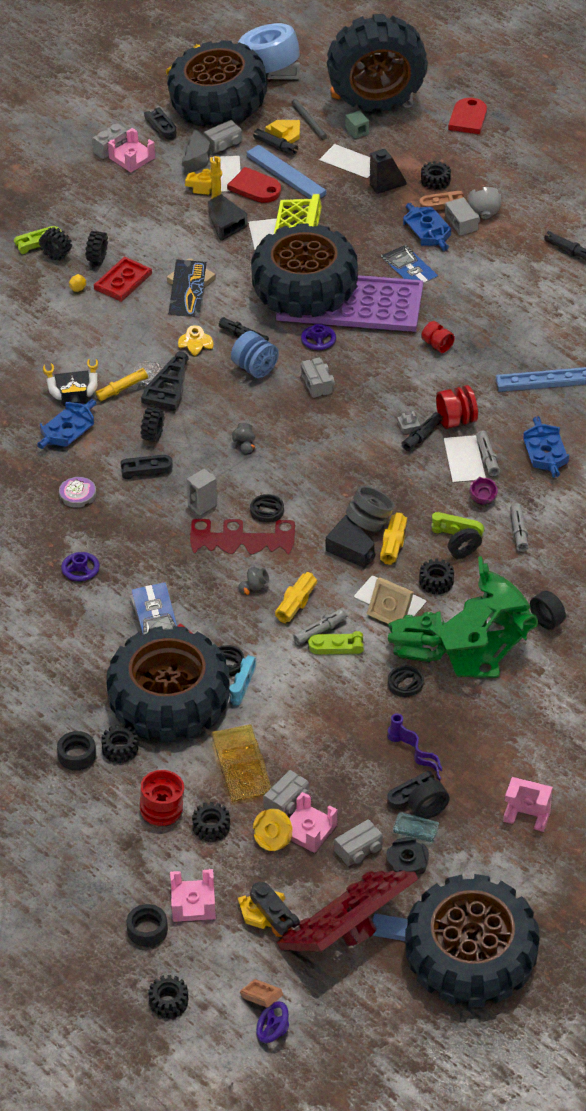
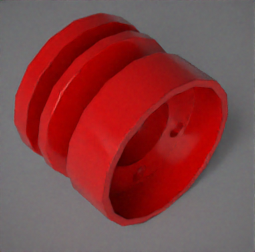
M469 385L455 388L454 393L451 389L436 393L437 412L443 417L441 424L445 429L459 426L460 421L463 425L469 422H477L478 406L474 392Z
M155 770L143 778L140 787V814L144 820L153 825L167 826L175 823L181 817L184 798V782L181 777L168 770Z

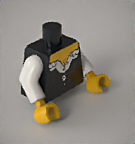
M88 359L87 365L90 373L87 370L54 374L53 377L54 365L50 364V371H47L44 365L43 373L48 377L46 381L49 393L57 400H60L63 406H66V402L88 403V397L92 396L97 389L96 370L99 367L97 359L94 366L90 365V359Z

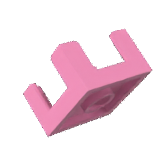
M133 128L126 132L127 142L118 148H115L114 139L108 142L109 158L129 172H133L155 159L154 142L149 139L148 145L145 147L138 142V132Z
M512 777L505 795V801L508 802L503 822L513 824L517 813L521 812L537 816L534 829L544 832L551 811L553 787Z
M302 792L296 800L297 809L289 818L293 827L290 841L315 853L337 826V809L328 806L327 815L311 807V797Z
M213 869L203 870V880L182 881L180 871L170 872L173 922L216 919Z

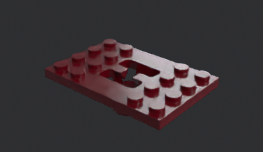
M405 870L400 872L369 871L362 876L361 881L349 885L346 888V892L312 917L301 920L297 928L289 930L276 943L280 950L320 952L340 937L343 938L347 946L361 943L371 937L377 930L370 915L417 881L418 877L415 872H405ZM349 907L352 908V910H351L350 912H348V911L346 910V909H348Z

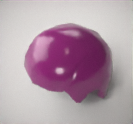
M478 477L476 480L471 481L469 494L474 502L486 505L496 499L498 488L494 481L483 477Z

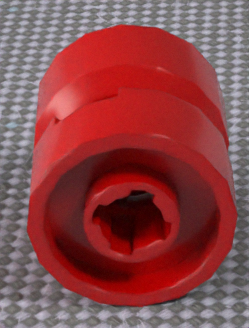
M436 321L429 322L421 334L422 340L432 345L440 353L448 351L455 340L454 334Z

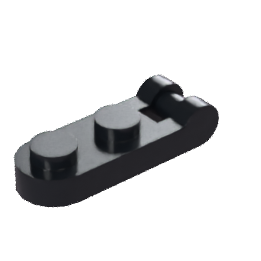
M160 107L155 108L152 112H144L146 121H149L162 137L170 139L176 135L175 124Z
M168 455L126 458L120 462L121 469H123L122 477L124 479H131L133 476L166 473L173 468V460Z
M426 771L390 790L387 794L388 805L393 809H402L409 806L408 798L411 792L420 784L435 780L432 772Z
M257 882L252 886L250 891L251 900L280 935L286 934L289 928H295L300 925L299 918L292 914L267 883Z

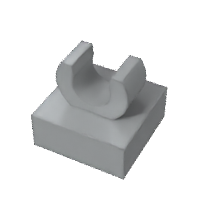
M414 411L410 415L402 413L401 417H397V423L402 434L411 433V431L420 427Z

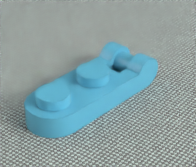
M248 655L246 659H242L241 671L236 673L234 684L230 685V703L232 705L242 703L255 671L257 659L254 656Z

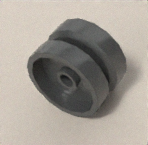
M360 486L354 494V500L350 501L346 514L358 526L370 531L379 532L384 528L387 517L391 515L395 505L383 492L373 487Z

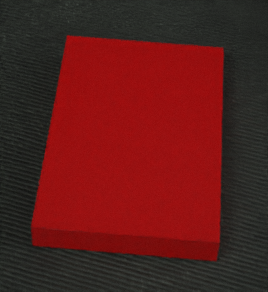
M124 256L93 285L94 290L122 302L152 274V269Z

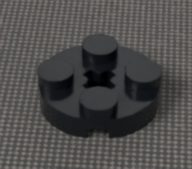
M405 837L397 839L387 849V865L394 872L405 870V872H415L416 875L422 874L426 871L429 861L428 849L423 843L421 845L416 842L414 838ZM406 854H408L409 857H413L411 859H404Z

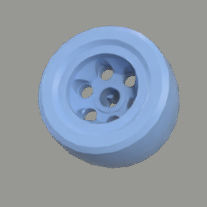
M274 23L257 27L245 33L238 41V43L248 45L251 50L253 49L263 61L266 73L283 69L294 63L300 56L296 33L293 27L287 24Z

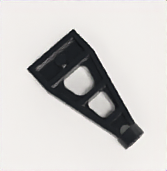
M177 352L152 379L141 396V403L176 410L182 397L185 366L189 360L186 353ZM170 370L179 372L178 377L167 374ZM162 382L174 384L173 391L158 387Z

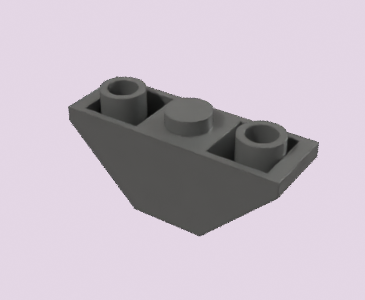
M194 130L192 136L189 137V147L186 146L185 157L182 158V167L185 169V174L207 166L210 159V142L197 130Z

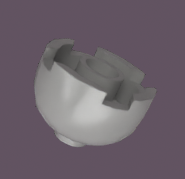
M483 187V190L477 192L474 189L467 196L468 204L483 219L490 218L501 207V194L498 193V189L493 187Z

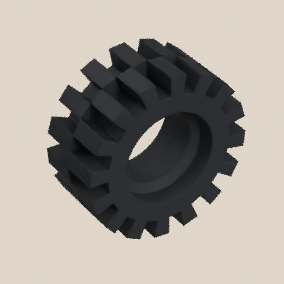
M433 161L432 164L428 162L427 165L424 164L421 168V184L427 187V189L433 188V190H436L438 188V190H442V187L445 189L446 186L450 185L451 169L449 165L446 166V163L442 164L440 161L438 163Z
M48 228L39 239V246H42L40 249L44 250V254H48L49 258L53 257V260L63 259L72 249L71 239H68L69 236L65 235L64 231L60 232L59 228Z
M99 231L90 232L85 249L87 261L103 263L107 254L106 249H108L107 233Z
M147 407L145 414H143L142 430L140 431L142 439L154 442L159 441L163 431V421L165 420L163 409Z
M435 558V561L430 559L429 563L425 561L421 565L419 584L422 589L426 588V592L431 590L432 594H435V591H438V594H442V591L446 593L448 589L452 588L454 584V567L450 566L449 562L445 564L443 559L441 562L438 561L439 558ZM431 575H441L443 577L433 578Z
M119 724L115 725L114 729L111 726L109 731L105 730L104 735L102 734L101 736L102 753L106 759L110 758L111 762H114L115 759L117 763H121L123 759L124 762H128V758L132 760L134 755L138 753V736L136 731H132L130 726L127 729L126 725L123 724L122 728H119ZM117 741L127 742L124 746L112 745Z
M210 802L208 806L207 803H203V807L199 805L192 815L195 835H199L201 840L205 837L207 842H209V839L216 842L217 837L221 840L223 835L226 837L228 831H230V815L224 805L221 807L220 803H217L215 806L214 802ZM208 819H216L219 821L217 824L207 825L203 823L205 820Z
M163 975L160 976V981L156 978L154 984H150V989H148L149 1005L152 1011L155 1010L156 1015L159 1016L162 1013V1017L166 1018V1014H169V1018H173V1013L179 1016L180 1010L182 1012L186 1010L189 997L188 987L184 984L183 979L179 981L178 976L172 979L171 975H168V978L165 979ZM166 992H172L177 995L173 1000H163L160 998Z

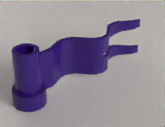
M393 714L387 732L388 739L392 742L403 741L413 746L415 749V762L419 765L432 767L436 771L437 779L441 781L439 770L442 771V766L438 756L434 753L419 750L418 735L403 726V716L401 714ZM421 758L433 759L437 762L438 766L433 761L424 760Z

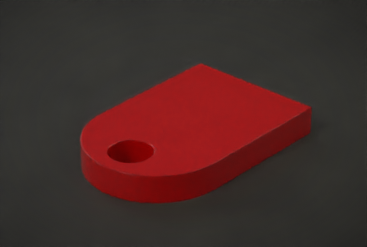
M463 98L457 101L448 124V130L480 134L487 114L486 104L477 98Z
M244 167L227 184V190L257 202L268 203L280 197L281 184L275 178Z

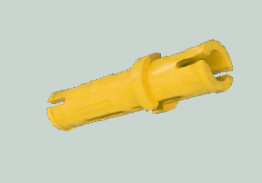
M214 156V161L213 157L210 158L211 199L222 194L221 176L223 172L221 170V159L218 156Z
M141 368L116 382H110L108 386L95 391L98 400L102 402L113 395H119V392L147 379V372L144 368Z

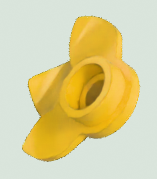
M193 325L187 329L186 334L179 338L178 347H187L193 356H197L203 347L213 349V340L210 335L204 333L200 326Z

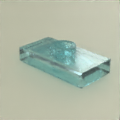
M399 812L393 832L433 843L439 829V822Z

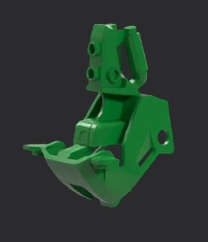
M480 556L478 557L480 574L478 586L484 592L483 598L479 596L468 599L464 603V610L446 623L440 611L436 613L425 612L421 616L405 615L403 618L389 623L391 633L388 634V641L395 645L393 653L399 656V658L430 662L438 661L446 653L449 655L457 677L497 678L500 676L499 662L522 638L525 641L527 640L528 632L537 627L538 619L536 615L531 614L529 611L531 607L523 594L510 581L489 571L488 563L484 564L483 558ZM493 622L505 627L502 630L487 631ZM504 644L507 645L496 658L493 657ZM423 645L438 647L435 650L431 651L430 648H424ZM482 664L491 665V670L489 672H481L480 666Z

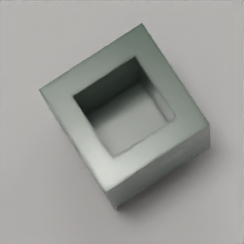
M359 110L345 115V128L356 139L369 134V120Z

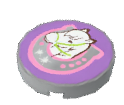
M69 478L59 487V497L67 506L84 507L85 504L92 503L96 498V486L88 478Z

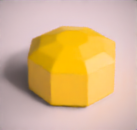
M79 274L73 276L69 281V287L75 292L82 291L87 285L86 279Z

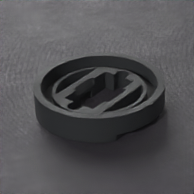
M272 494L257 496L250 504L251 516L263 522H276L284 514V503L278 496ZM260 506H269L272 509L276 510L274 512H266L259 510Z
M467 528L460 530L450 538L448 550L454 558L463 559L482 544V538L475 529ZM473 539V540H471L470 543L467 544L465 547L461 548L460 550L458 549L459 547L462 546V544H463L464 542H467L468 540Z
M232 645L219 646L218 648L226 659L230 658L231 661L236 662L234 665H227L229 675L234 676L236 673H240L242 659H245L243 652Z
M412 666L396 667L388 675V688L399 697L407 698L421 691L424 685L423 674ZM413 677L412 683L408 686L398 688V684L402 679Z

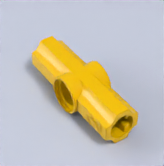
M403 513L391 515L388 529L384 531L380 560L388 565L397 561L399 550L404 544L407 517Z
M303 573L293 587L289 586L287 588L282 603L275 611V617L280 622H290L299 608L303 609L306 606L309 594L317 584V579L312 573Z

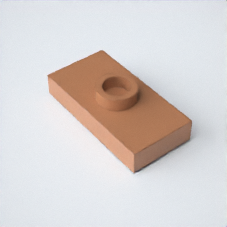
M254 979L240 990L242 998L267 1008L284 995L281 988Z

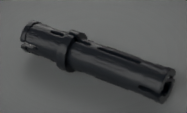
M259 128L254 131V133L258 134H253L255 139L270 144L279 151H285L291 155H295L298 152L294 150H298V146L287 142L284 138L280 139Z
M551 231L547 232L549 236L545 235L544 240L570 252L573 256L577 255L586 260V248L581 247L579 243H573Z
M225 317L220 319L218 325L220 328L230 331L234 336H241L248 331L256 332L242 326L238 321L233 322ZM256 332L257 334L262 336L264 340L269 341L268 336Z
M438 412L433 413L419 428L411 431L409 437L402 441V448L410 451L416 444L421 443L424 437L443 421L442 415Z

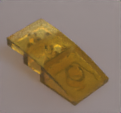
M252 724L212 732L215 750L231 802L265 795L271 789L263 756L260 753L257 739H255Z

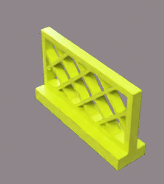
M313 194L312 199L280 200L274 234L276 229L284 226L290 228L296 227L297 224L309 223V226L317 227L322 208L320 195ZM303 205H309L304 209L301 208ZM284 206H292L289 209L284 208ZM295 210L299 211L296 214H292V212ZM287 215L289 216V218L286 220L282 219ZM302 215L307 216V217L303 218L302 220L299 218V217H301ZM294 220L297 222L294 225L289 224Z

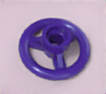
M316 324L302 332L301 341L310 349L324 350L335 343L336 334L330 327ZM331 335L330 341L323 344L324 338ZM306 337L314 339L317 345L308 342Z
M76 552L67 556L61 566L63 574L73 581L89 580L98 573L100 568L98 559L87 552ZM88 559L94 564L93 570L87 567ZM78 571L83 572L86 575L78 576L73 575L70 572Z
M276 1001L268 1008L266 1007L260 1015L256 1034L262 1043H271L287 1032L289 1028V1011L285 1003ZM280 1008L282 1016L277 1017L274 1014V1009ZM268 1017L267 1026L263 1031L264 1022Z

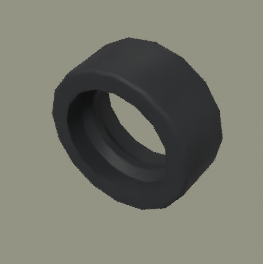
M542 591L530 600L531 613L537 616L538 624L548 630L554 629L566 619V612L562 602L552 592Z
M72 731L63 735L57 743V755L60 764L70 770H82L93 764L96 759V745L93 737L82 731ZM74 745L86 746L89 749L80 756H70L65 753L67 748Z
M431 780L420 784L411 792L408 804L416 817L419 819H429L438 815L446 808L450 797L442 783ZM433 797L430 801L424 803L426 800Z
M143 904L133 908L127 916L128 937L137 945L154 946L162 942L166 937L168 923L166 913L162 908L152 904ZM145 918L155 919L160 923V926L152 932H140L135 929L134 925L139 920Z

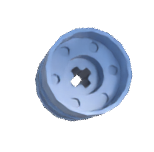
M253 331L242 334L236 340L231 351L233 363L245 369L246 372L255 378H262L269 374L277 363L279 350L275 345L264 340L262 336Z

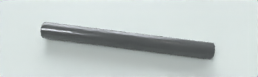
M293 99L292 104L320 138L322 140L326 139V133L299 101Z

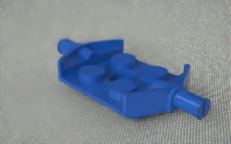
M407 203L406 208L409 212L403 217V225L407 223L421 239V246L439 245L443 251L447 250L449 245L445 241L451 236L449 225L433 207L418 208L414 207L412 203Z
M91 399L84 405L66 402V409L46 425L42 426V423H40V431L44 438L37 443V446L43 449L48 444L65 447L71 444L94 425V417L90 409L97 405L96 401Z
M539 416L537 418L534 417L533 422L535 426L523 433V440L532 466L551 471L552 477L555 478L556 475L557 478L560 476L558 468L569 462V454H566L559 434L560 427L542 424Z

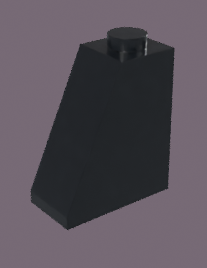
M385 148L370 153V186L376 194L407 185L397 164Z
M222 194L208 201L209 216L221 241L248 226L247 213Z
M347 515L325 537V551L362 568H365L369 562H373L376 556L374 552L375 543Z

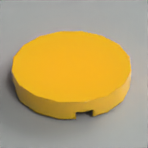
M279 809L262 811L256 816L253 823L255 840L265 850L277 851L283 849L292 838L293 827L286 813Z

